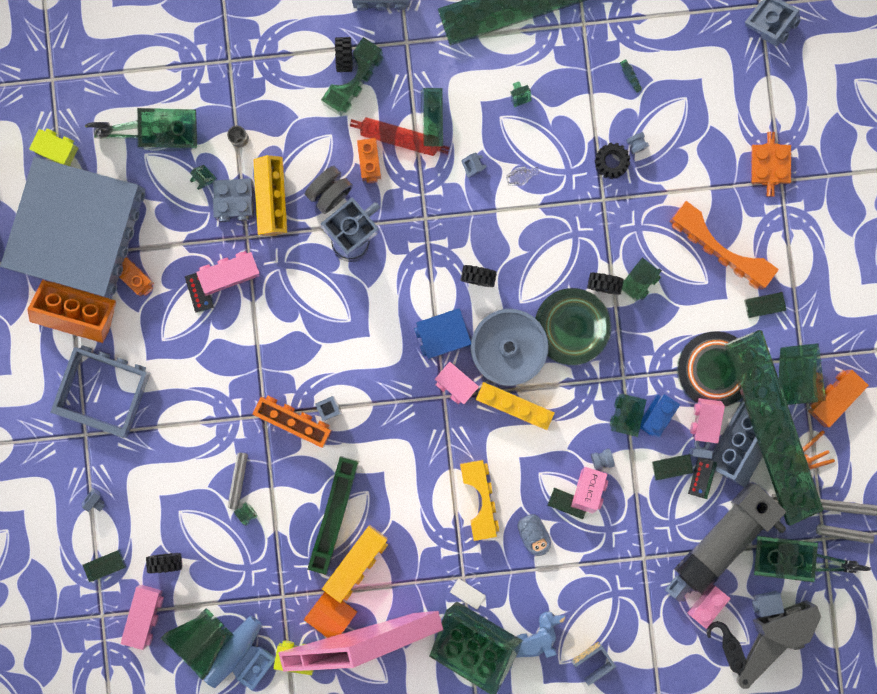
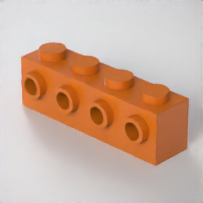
M269 395L266 398L260 397L252 415L321 448L325 447L332 432L329 429V424L320 420L316 423L311 420L312 416L304 412L300 415L294 412V407L287 404L281 406L277 404V399Z

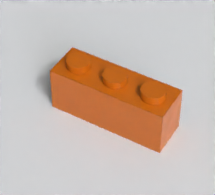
M842 370L836 376V382L833 385L829 384L823 390L824 394L820 399L816 398L810 404L811 408L807 412L823 427H831L869 386L853 370Z

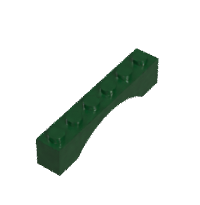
M345 456L339 457L327 506L307 570L324 575L328 573L359 466V460Z

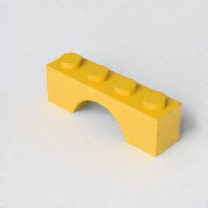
M485 382L482 383L475 399L544 430H548L555 413Z
M483 460L460 463L463 483L476 488L482 498L480 512L470 520L473 540L497 537L496 532H500L498 520L494 521L493 518L496 508L494 501L490 502L489 494L493 493L491 482L487 483L486 475H489L488 464H484Z

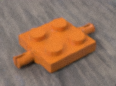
M767 132L766 144L751 146V184L767 186L766 197H775V185L791 183V145L775 143V132Z

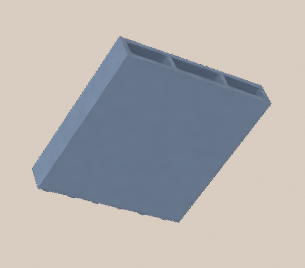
M34 157L0 267L112 299L117 291L118 278L123 271L122 262L128 255L129 241L134 235L135 221L138 220L140 215L139 208L145 199V188L134 183Z

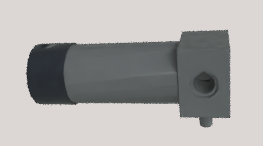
M748 483L731 501L734 506L674 568L679 577L702 596L762 530L768 532L773 526L780 533L786 530V527L779 521L786 511L759 485Z

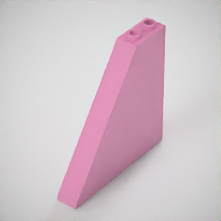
M438 611L412 613L278 653L283 672L354 668L443 630Z

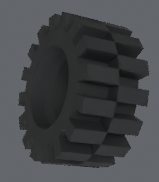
M335 37L337 72H352L351 37Z
M619 143L605 144L596 154L595 168L596 170L598 169L600 175H604V178H619L627 171L631 158L628 155L629 151L625 150L623 145L619 146ZM607 155H617L620 160L619 165L615 168L608 167L605 162Z
M463 265L460 281L483 287H494L497 271L484 267Z
M590 272L587 288L597 292L620 295L624 278L605 273Z
M181 553L147 556V573H166L182 570Z

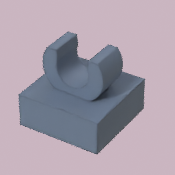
M476 152L469 154L461 160L468 178L477 175L487 167L486 165H481L480 159L483 156L477 155Z
M695 440L694 447L696 449L690 448L689 456L712 459L713 451L707 450L710 447V442H705V446L701 448L699 441Z
M95 488L90 491L82 502L84 510L89 512L93 507L100 512L105 505L99 499L100 491Z
M677 575L665 589L678 602H684V596L687 593H692L691 587Z

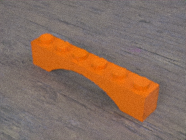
M685 201L669 221L678 232L683 231L688 235L687 238L695 244L698 242L703 246L702 249L707 254H714L719 258L718 261L722 265L730 266L734 269V274L740 278L745 277L749 280V285L757 290L766 288L779 270L764 258L743 257L724 248L709 232L702 212L688 201Z

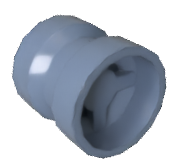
M610 449L603 450L602 453L596 452L591 454L595 470L602 471L603 467H615Z

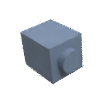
M335 396L315 403L322 421L342 414Z
M773 591L753 595L752 608L760 617L784 613L781 593Z

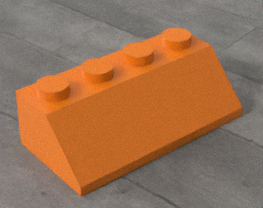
M42 279L27 308L29 322L103 343L111 327L116 300Z

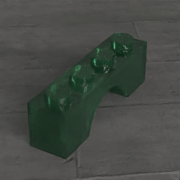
M363 37L353 51L354 59L358 64L355 77L344 85L331 84L321 99L322 104L340 116L343 113H347L352 106L351 101L353 98H357L362 92L363 88L361 86L363 83L371 79L374 67H378L384 58L382 56V49Z

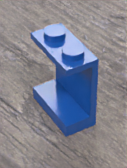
M460 308L416 322L417 327L414 328L417 339L421 338L423 345L420 346L423 357L427 356L428 360L463 347L471 346L472 344Z
M656 394L636 427L652 437L660 438L681 404L665 394L662 397Z

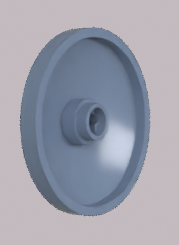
M502 309L486 316L476 327L471 341V354L475 366L485 378L499 385L515 386L531 380L540 372L547 359L548 340L543 327L533 316L517 309Z

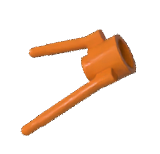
M823 430L800 451L793 454L795 458L791 460L799 473L802 471L805 473L808 470L835 462V459H830L812 464L813 461L829 454V450L811 458L807 454L803 455L825 433Z

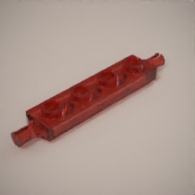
M367 117L362 122L353 119L350 121L357 124L350 123V127L360 129V136L376 138L378 141L434 156L437 151L448 155L449 151L442 150V148L450 150V147L439 144L438 137Z

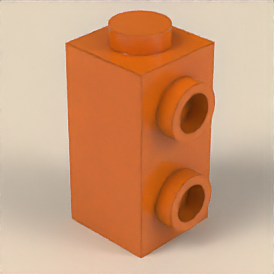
M376 138L357 140L362 181L376 183L378 179H381Z
M126 256L122 262L123 271L119 278L137 295L141 297L148 295L153 289L152 285L154 282Z

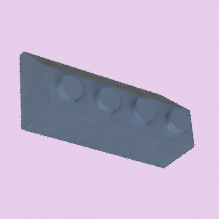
M743 399L712 453V459H708L714 461L712 470L746 487L783 420L773 412Z

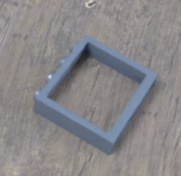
M81 345V348L74 347L50 413L122 438H128L150 372L145 371L146 367L135 364V367L130 366L127 360L118 357L117 360L110 359V354L101 351L98 354L91 352L92 348ZM82 355L141 376L123 428L64 407Z

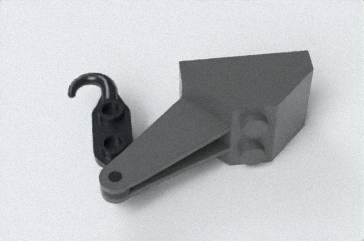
M805 600L784 608V613L753 619L756 631L759 634L747 658L744 656L740 642L730 632L725 623L720 621L712 622L708 626L706 633L707 637L711 638L713 628L718 627L723 633L722 648L729 667L734 673L738 674L736 678L737 684L743 689H748L787 648L799 650L805 647L804 644L810 643L821 619V614L817 605Z

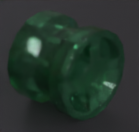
M247 501L243 504L242 508L234 511L237 518L245 526L249 524L251 519L258 517L257 512Z

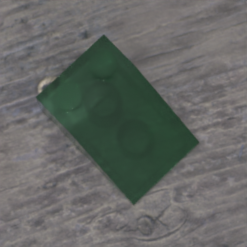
M819 343L780 348L778 378L780 406L826 401Z

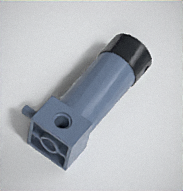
M352 197L321 222V228L331 239L332 250L341 260L356 262L362 259L368 252L369 240L379 233V228L370 219V216L380 209L376 202L364 211Z

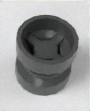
M236 125L228 130L227 137L233 146L243 148L247 145L249 136L243 127Z

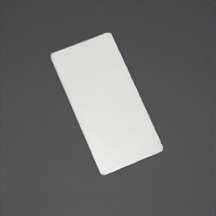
M460 579L456 581L450 593L475 609L479 608L486 597Z

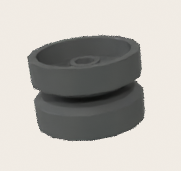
M331 166L310 184L304 195L311 202L318 201L316 207L323 214H327L349 194L353 184L347 178L340 179L341 172L335 166Z

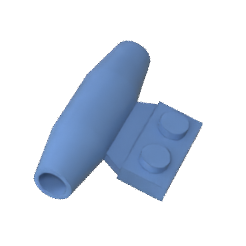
M249 616L230 635L215 655L203 678L206 684L216 688L233 672L239 682L253 691L275 661V656L261 646H252L262 627V623L258 619Z

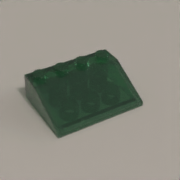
M455 602L445 612L442 620L443 630L438 632L429 657L487 693L497 694L519 652L523 640L461 603Z

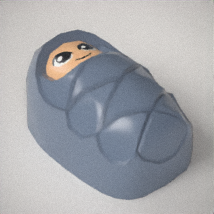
M530 514L521 518L518 521L517 528L525 548L534 556H542L548 553L551 548V539L540 517L536 514Z

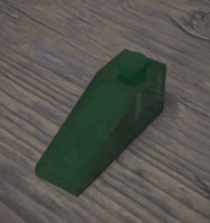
M443 88L421 89L424 147L443 146Z

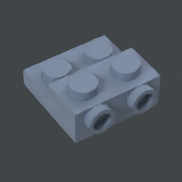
M762 0L745 21V26L761 34L762 39L778 47L780 43L784 44L789 37L788 32L792 28L796 29L801 21L800 11L782 0Z
M251 178L213 181V212L216 220L219 219V222H230V219L238 218V221H248L249 217H254Z

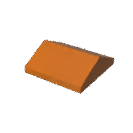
M324 592L304 618V621L329 638L342 634L358 611L343 600L340 603Z

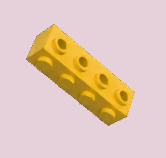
M266 155L253 159L258 235L275 236L287 233L283 157Z
M369 525L328 579L322 590L340 603L343 599L347 601L354 592L351 590L355 583L357 585L360 584L365 577L362 573L366 568H372L377 561L374 557L378 552L382 554L388 546L386 543L388 538Z

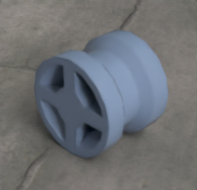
M644 132L638 133L626 140L632 147V154L650 147L649 143L644 139Z

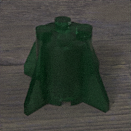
M205 608L195 619L166 632L161 637V640L173 649L202 680L209 674L221 647L234 635L227 627L222 629L224 624L217 617L212 619L214 614L208 608Z

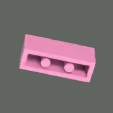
M240 252L235 255L236 258L231 260L224 258L217 261V265L210 266L208 264L200 267V271L196 273L205 296L259 277V271L252 253Z
M144 585L136 587L120 644L144 650L147 645L150 646L153 639V634H151L152 627L156 626L159 617L156 615L157 609L161 608L164 597L161 596L162 590Z

